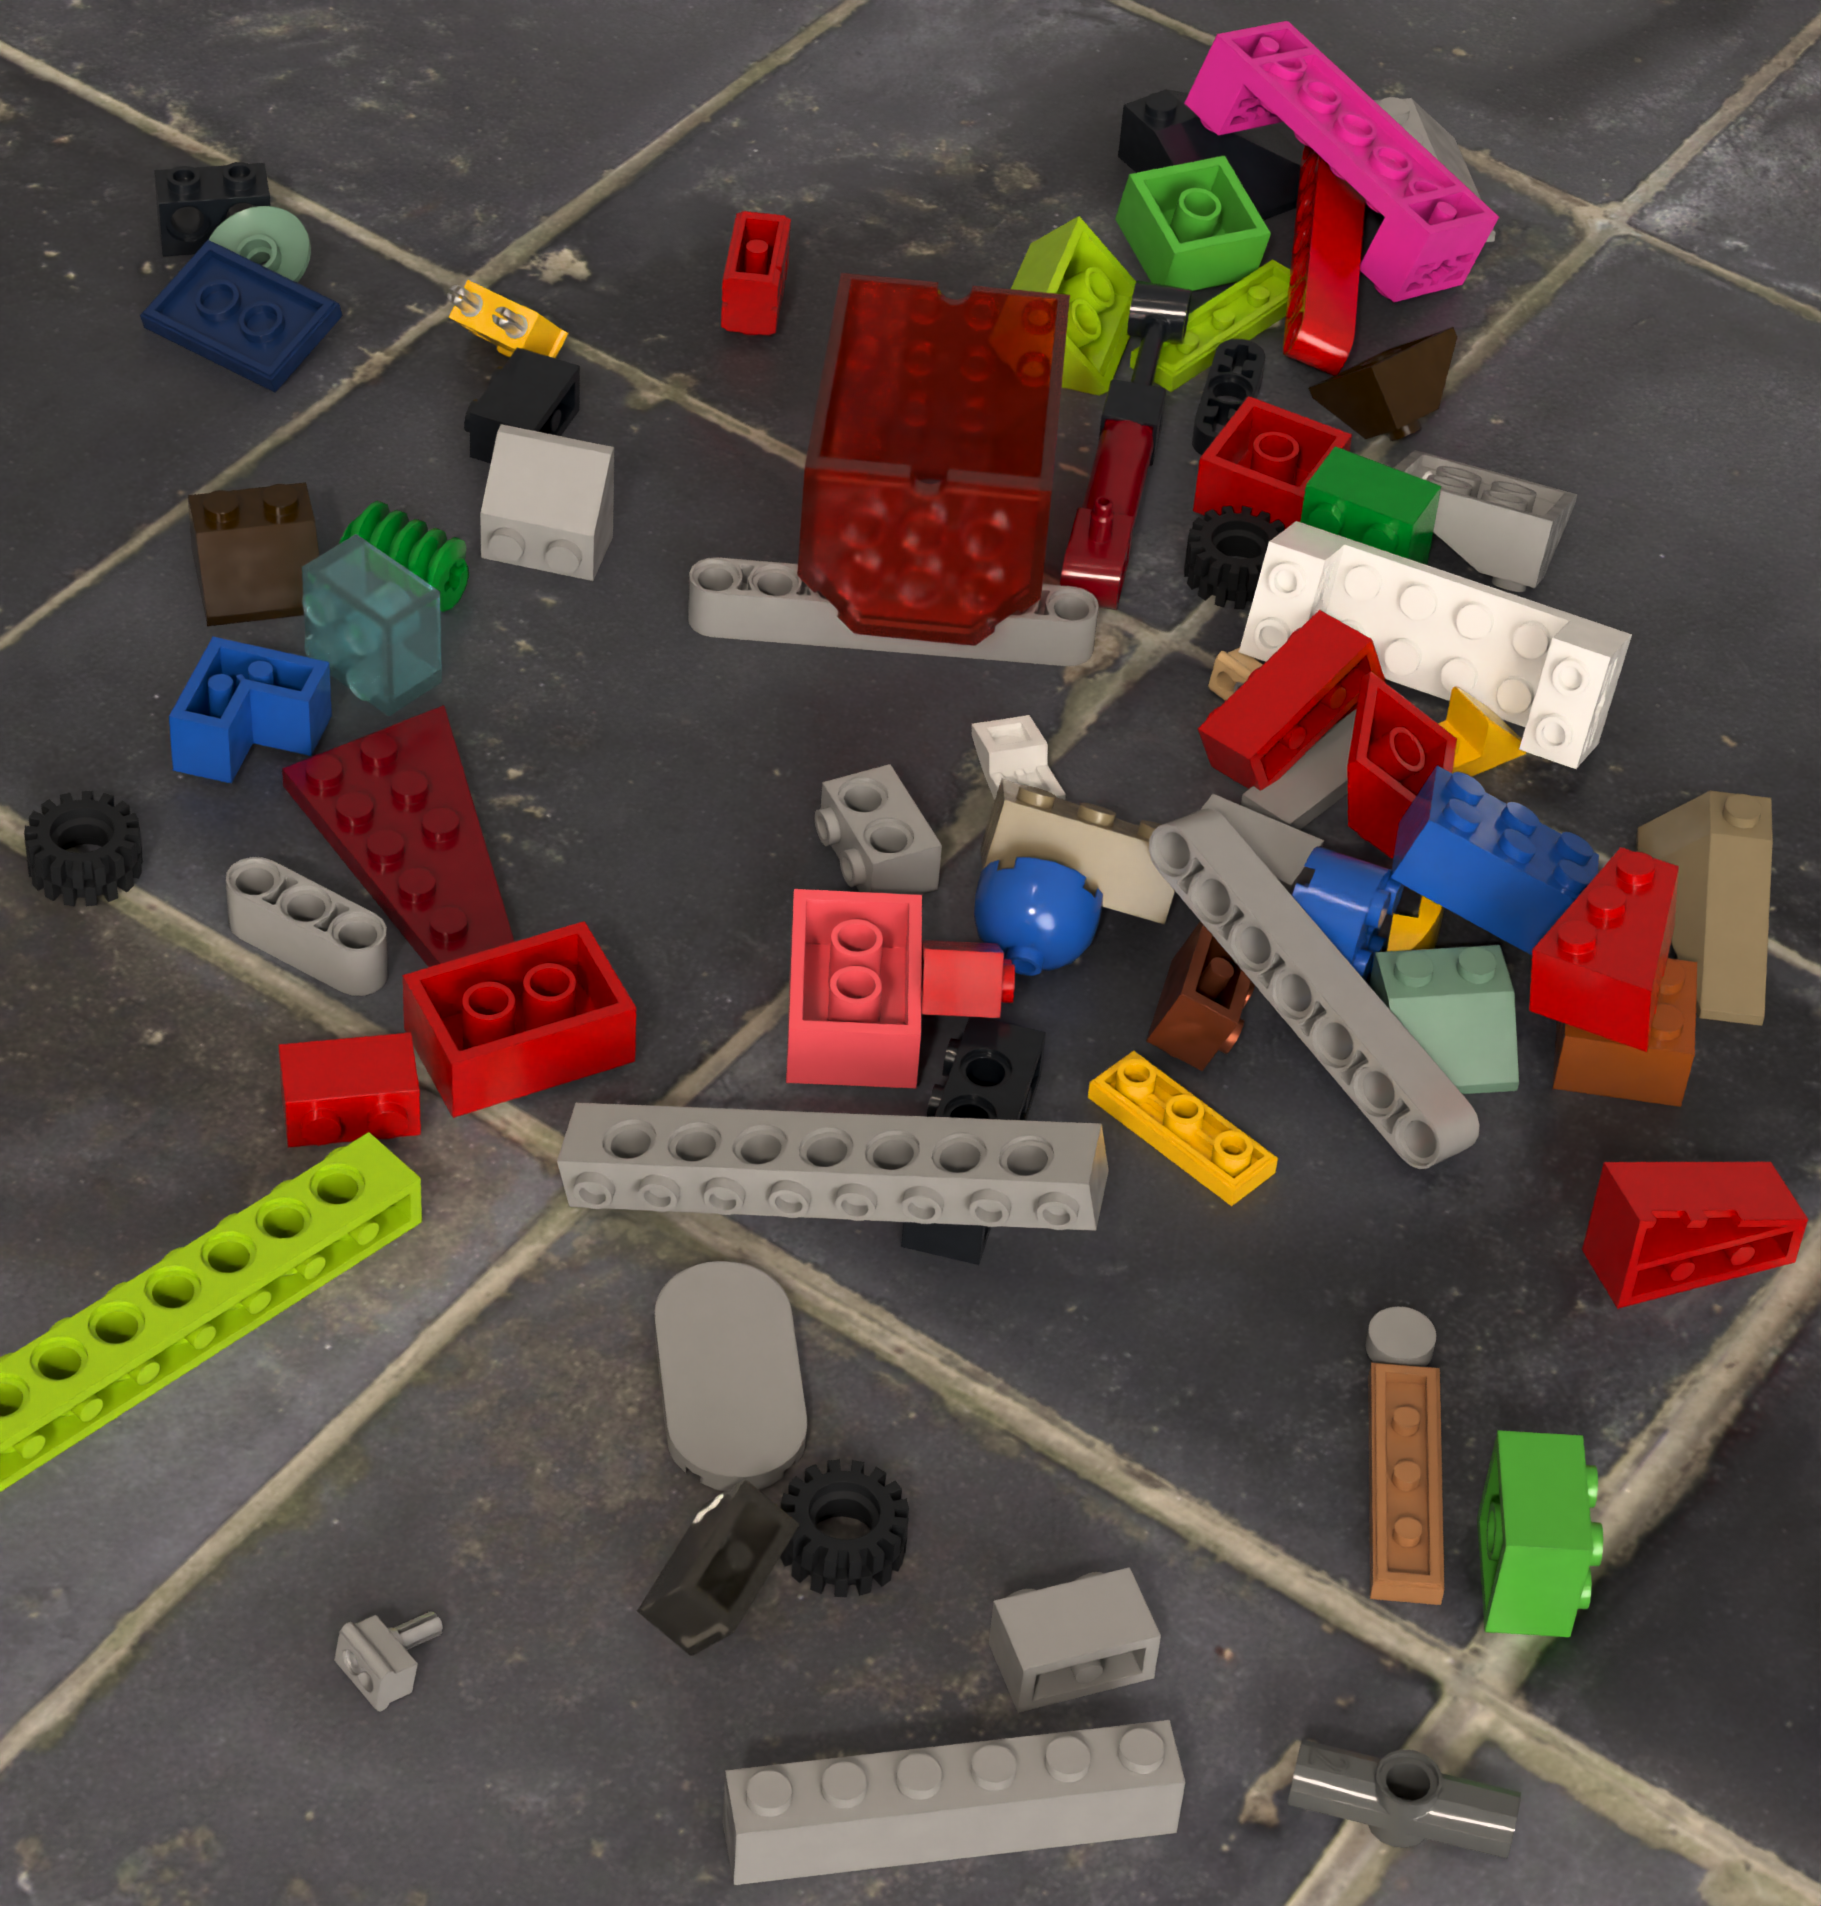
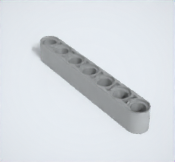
M719 557L700 560L692 566L689 572L688 622L694 631L709 637L1057 666H1077L1083 664L1092 657L1094 651L1099 609L1098 601L1092 593L1072 586Z
M1209 808L1202 809L1160 825L1152 832L1149 840V852L1151 860L1159 873L1407 1164L1418 1169L1430 1168L1475 1144L1479 1136L1480 1124L1477 1113L1469 1101L1224 816L1218 811Z

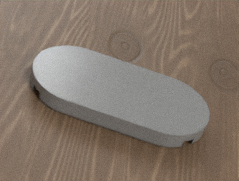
M713 1261L691 1266L676 1274L665 1284L655 1304L654 1335L668 1449L674 1462L685 1473L687 1467L692 1473L700 1476V1483L715 1490L751 1492L764 1489L784 1478V1471L791 1467L794 1462H796V1466L806 1447L807 1414L791 1304L780 1284L767 1273L753 1266L731 1261Z

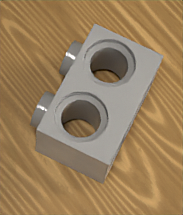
M891 764L822 782L821 809L816 810L814 816L816 830L821 842L825 846L831 845L840 859L843 877L850 887L856 886L859 892L915 895L938 890L942 844Z

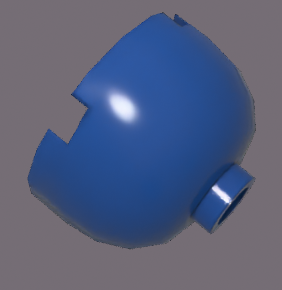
M1016 857L1014 868L998 871L999 860L989 863L981 871L975 894L974 922L980 940L983 943L998 944L1004 952V959H1011L1012 964H1015V973L1021 975H1038L1042 971H1051L1072 964L1090 946L1097 931L1103 907V894L1097 888L1093 896L1084 889L1086 880L1084 875L1056 862L1031 857Z

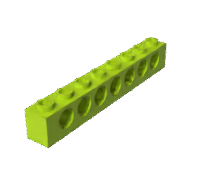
M368 1132L347 1146L334 1149L323 1161L294 1179L281 1182L270 1194L241 1212L228 1215L215 1228L188 1245L170 1251L159 1263L128 1282L117 1284L104 1297L72 1317L59 1320L48 1332L16 1352L1 1356L0 1492L422 1223L421 1178Z

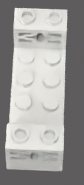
M1296 521L1268 543L1239 653L1266 662L1287 642L1290 635L1296 629L1301 628L1314 614L1321 610L1373 640L1385 679L1450 701L1452 688L1457 686L1488 706L1501 719L1526 727L1519 750L1577 769L1599 744L1632 634Z

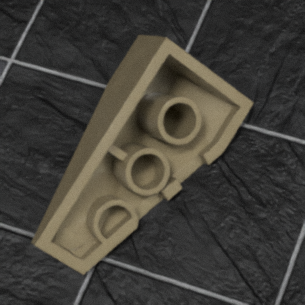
M1708 791L1637 829L1636 852H1643L1653 858L1679 866L1675 926L1671 944L1677 955L1676 959L1697 962L1696 1013L1701 1019L1762 1026L1764 1021L1773 845L1772 800L1768 797Z

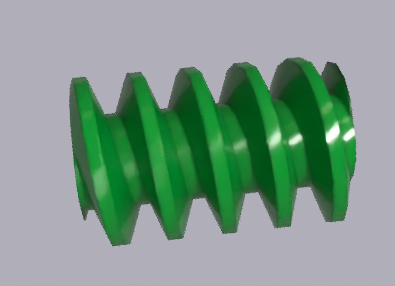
M378 500L371 503L362 514L348 525L339 542L337 559L341 565L349 568L353 567L356 572L365 576H372L375 581L381 584L392 585L394 590L405 595L411 594L414 600L424 604L430 603L433 609L441 612L450 610L460 601L469 579V567L465 561L467 547L464 540L457 537L447 540L445 531L438 528L428 531L426 522L419 519L409 522L407 513L397 509L390 512L388 504Z

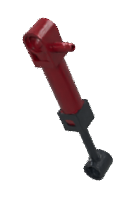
M1138 280L1135 284L1127 335L1142 338L1131 382L1116 379L1110 381L1101 415L1097 451L1082 508L1079 507L1075 515L1060 579V586L1082 588L1092 593L1097 599L1100 608L1117 610L1131 554L1133 528L1148 468L1153 465L1162 430L1166 389L1153 386L1163 342L1183 344L1190 312L1191 289Z

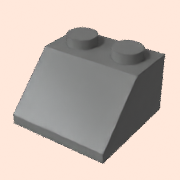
M501 424L497 432L480 512L481 558L594 581L613 538L614 447Z

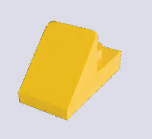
M1455 686L1452 688L1446 720L1438 723L1457 738L1452 774L1454 772H1462L1472 777L1526 754L1525 751L1519 750L1522 739L1494 711L1459 687Z

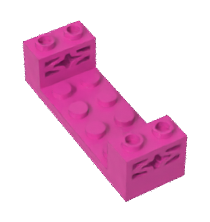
M1289 21L1216 35L1184 102L1200 118L1202 125L1219 136L1284 122L1294 131L1295 137L1302 144L1311 147L1329 164L1330 170L1337 177L1346 180L1358 191L1372 210L1385 217L1360 264V271L1374 283L1375 289L1384 297L1389 298L1393 302H1398L1463 285L1499 216Z

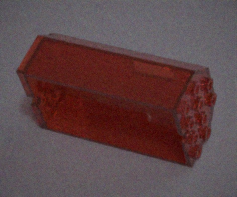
M841 273L804 469L797 575L814 593L819 590L838 610L837 617L854 634L976 646L994 633L995 626L1017 610L1022 613L1041 599L1070 295L972 286L971 292L966 297L956 300L944 296L939 289L938 282ZM936 479L942 481L934 484H927L919 480Z

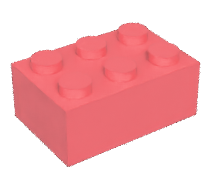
M794 889L786 1083L917 1088L921 1042L922 895Z

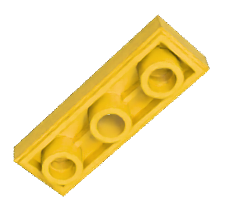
M1134 1050L1089 1082L1088 1098L1230 1206L1236 1204L1276 1173L1278 1157Z

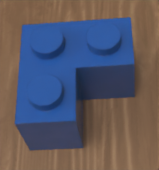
M212 637L169 715L173 771L232 784L253 743L312 756L332 717L330 662Z

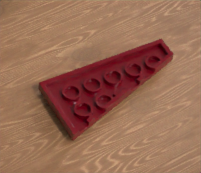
M444 705L282 768L283 787L428 967L515 942Z

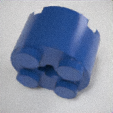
M1317 846L1313 849L1304 865L1315 870L1311 882H1306L1304 885L1296 883L1292 896L1366 981L1369 973L1372 972L1375 952L1386 951L1388 940L1387 938L1380 937L1379 933L1386 914L1393 916L1404 885L1390 878L1391 869Z

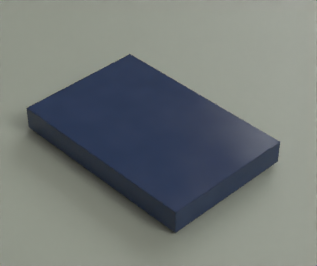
M210 240L204 243L140 315L144 328L275 393L343 316L338 302Z

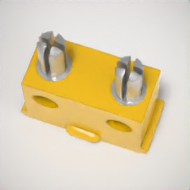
M467 280L464 288L460 285H454L450 288L459 297L447 293L449 302L454 305L449 318L473 335L496 345L497 351L509 358L518 347L556 359L569 334L538 312L515 303Z

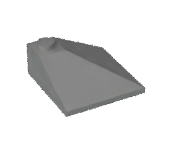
M1414 450L1394 467L1397 470L1442 486L1433 532L1479 573L1493 576V585L1510 591L1525 592L1526 586L1536 588L1543 580L1575 506L1578 494Z

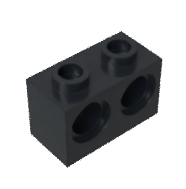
M235 162L223 166H178L173 169L154 170L158 226L163 257L193 255L209 240L215 229L233 214L251 207L271 206L265 163L248 164L245 162Z

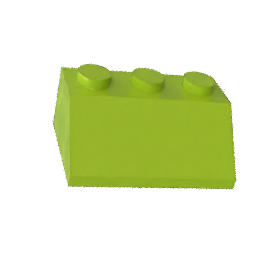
M1078 216L1030 244L988 340L995 346L999 356L1004 361L1010 363L1023 379L1100 396L1108 392L1110 381L1113 380L1130 337L1127 335L1136 281L1082 218Z

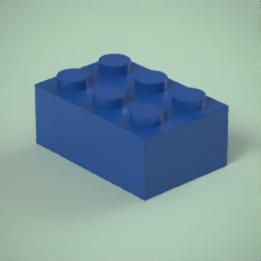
M1436 766L1399 822L1390 878L1532 955V949L1598 874L1599 854L1595 853L1590 844L1578 835L1570 832H1563L1561 834L1539 822L1538 817L1527 807L1516 802L1506 804L1486 793L1483 786L1473 777L1462 772H1454L1452 774Z

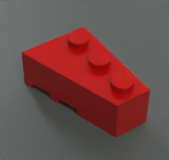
M1319 610L1301 628L1296 629L1290 635L1287 642L1261 667L1255 669L1249 675L1247 681L1220 707L1215 708L1208 715L1206 721L1197 728L1211 767L1248 789L1254 786L1261 791L1279 780L1326 732L1357 708L1362 676L1371 671L1385 682L1373 640Z
M1620 847L1532 949L1529 1011L1647 1052L1652 1021L1658 1005L1660 984L1665 973L1675 926L1679 866L1653 858L1643 852H1634Z
M1604 1162L1582 1251L1616 1308L1619 1309L1795 1263L1808 1218L1771 1162Z

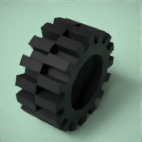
M1223 506L1220 516L1212 509L1205 512L1204 520L1198 517L1193 522L1192 529L1190 528L1184 565V577H1188L1187 584L1191 590L1199 588L1198 596L1205 601L1212 595L1216 596L1214 605L1225 607L1228 600L1235 602L1234 609L1245 610L1246 601L1253 602L1268 543L1284 531L1285 525L1279 519L1269 523L1271 514L1261 511L1256 517L1251 515L1252 507L1242 506L1241 513H1234L1232 506ZM1230 556H1240L1247 559H1238Z
M82 791V800H73L69 792L60 795V805L56 806L49 799L41 804L42 814L33 811L29 816V826L25 825L24 830L29 877H32V884L37 891L44 888L46 898L55 901L60 894H63L64 905L75 906L77 897L85 898L86 907L97 905V896L103 894L108 902L118 898L117 887L128 892L134 886L133 878H140L143 858L139 820L136 813L130 814V806L123 800L114 806V796L103 793L100 800L96 801L93 799V791ZM92 844L101 846V848L90 852L77 853L66 851L77 845Z
M840 1459L828 1460L827 1473L822 1474L817 1465L814 1464L805 1469L804 1481L795 1476L789 1483L788 1494L783 1493L780 1505L778 1547H781L780 1558L784 1567L792 1564L791 1576L799 1583L809 1575L811 1576L810 1590L822 1594L826 1583L835 1585L834 1597H847L848 1585H856L859 1596L871 1593L872 1578L883 1587L891 1581L892 1570L898 1572L902 1566L904 1553H906L909 1506L907 1498L901 1499L902 1488L896 1481L885 1486L886 1472L878 1467H875L870 1476L864 1475L865 1462L852 1460L851 1471H841ZM832 1517H849L861 1521L871 1531L855 1539H837L822 1533L817 1529L816 1525Z

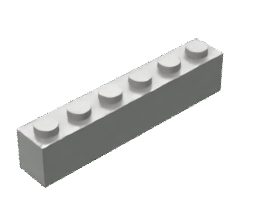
M1170 1720L725 1770L723 1827L733 1885L1173 1834L1177 1833L1186 1782Z

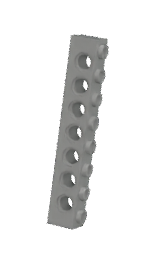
M575 1103L557 1159L569 1207L1092 1231L1097 1229L1109 1172L1101 1123Z

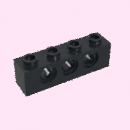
M969 1017L962 1039L951 1038L949 1041L942 1075L948 1077L945 1086L940 1084L934 1085L926 1117L1027 1120L1041 1077L1046 1032L982 1017ZM903 1222L901 1247L979 1265L991 1227Z

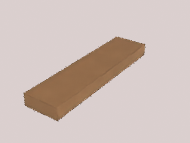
M1371 1362L1368 1377L1370 1599L1441 1605L1444 1594L1440 1368Z

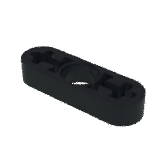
M1231 339L1217 347L1194 421L1192 446L1198 454L1203 455L1219 433L1215 432L1217 424L1226 425L1248 396L1257 399L1263 378L1265 352L1256 343L1244 339ZM1235 366L1242 367L1241 374L1232 373ZM1232 396L1242 401L1226 402L1219 400L1216 397Z

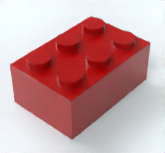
M585 921L402 975L404 1030L406 1033L411 1032L413 1046L453 1118L635 1062L636 1006Z

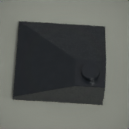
M1168 89L1152 93L1149 96L1123 105L1118 157L1136 173L1225 156L1263 221L1297 208L1303 152L1271 125L1218 136L1216 133L1205 128L1200 118L1184 104L1189 93Z

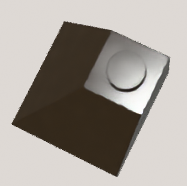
M1454 327L1380 352L1338 373L1336 376H1331L1309 387L1310 394L1315 401L1364 439L1387 433L1390 441H1395L1410 435L1422 428L1418 419L1439 409L1457 341Z

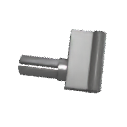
M434 1612L425 1613L394 1628H387L377 1615L356 1624L348 1622L339 1631L334 1661L377 1711H383L388 1707L389 1703L412 1693L418 1663L407 1650L439 1636L443 1629L442 1622Z

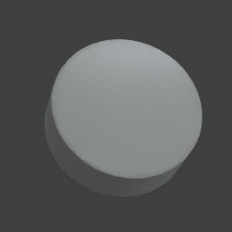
M1389 1307L1379 1311L1371 1319L1365 1343L1366 1352L1373 1363L1426 1367L1433 1356L1436 1330L1432 1322L1417 1310L1408 1307Z

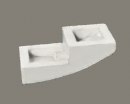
M1030 715L972 724V738L994 800L1001 778L1020 785L1043 789L1054 794L1057 798L1066 800V793L1048 766V743Z

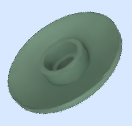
M257 206L239 211L223 221L209 238L210 241L259 265L266 262L262 266L297 283L304 275L310 261L311 242L304 225L295 215L278 207Z

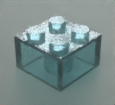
M357 534L302 567V604L304 608V648L306 657L330 662L331 676L351 689L357 698L362 701H368L387 716H391L442 682L440 591Z

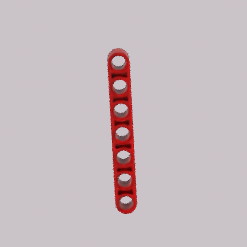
M1305 145L1301 158L1283 355L1336 376L1348 358L1355 335L1365 198L1346 180L1337 177L1330 170L1329 164L1311 147Z

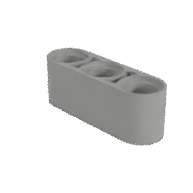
M249 857L231 865L226 873L228 922L234 935L342 993L352 996H365L383 988L388 980L387 927L382 918L273 860L263 857Z

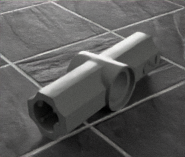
M1302 1739L1287 1805L1367 1824L1375 1837L1392 1847L1408 1848L1419 1845L1425 1839L1508 1859L1521 1802V1792L1443 1774L1430 1757L1415 1750L1401 1749L1390 1752L1381 1759ZM1399 1797H1404V1798H1407V1799H1409V1800H1403V1799H1401V1798H1399Z

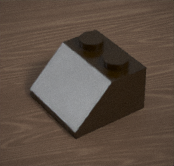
M306 482L274 484L267 487L231 491L218 490L211 493L188 495L191 549L207 627L326 613L316 525Z

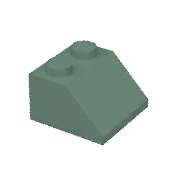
M1500 945L1375 952L1369 986L1462 1094L1518 1090L1519 1069L1515 993Z

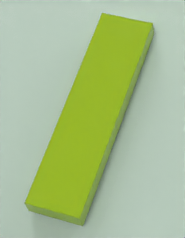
M1272 259L1189 313L1183 344L1163 342L1154 382L1173 392L1212 365L1216 349L1221 343L1231 339L1251 340L1284 318L1287 310L1290 269ZM1139 347L1131 351L1129 367L1132 369L1135 366Z

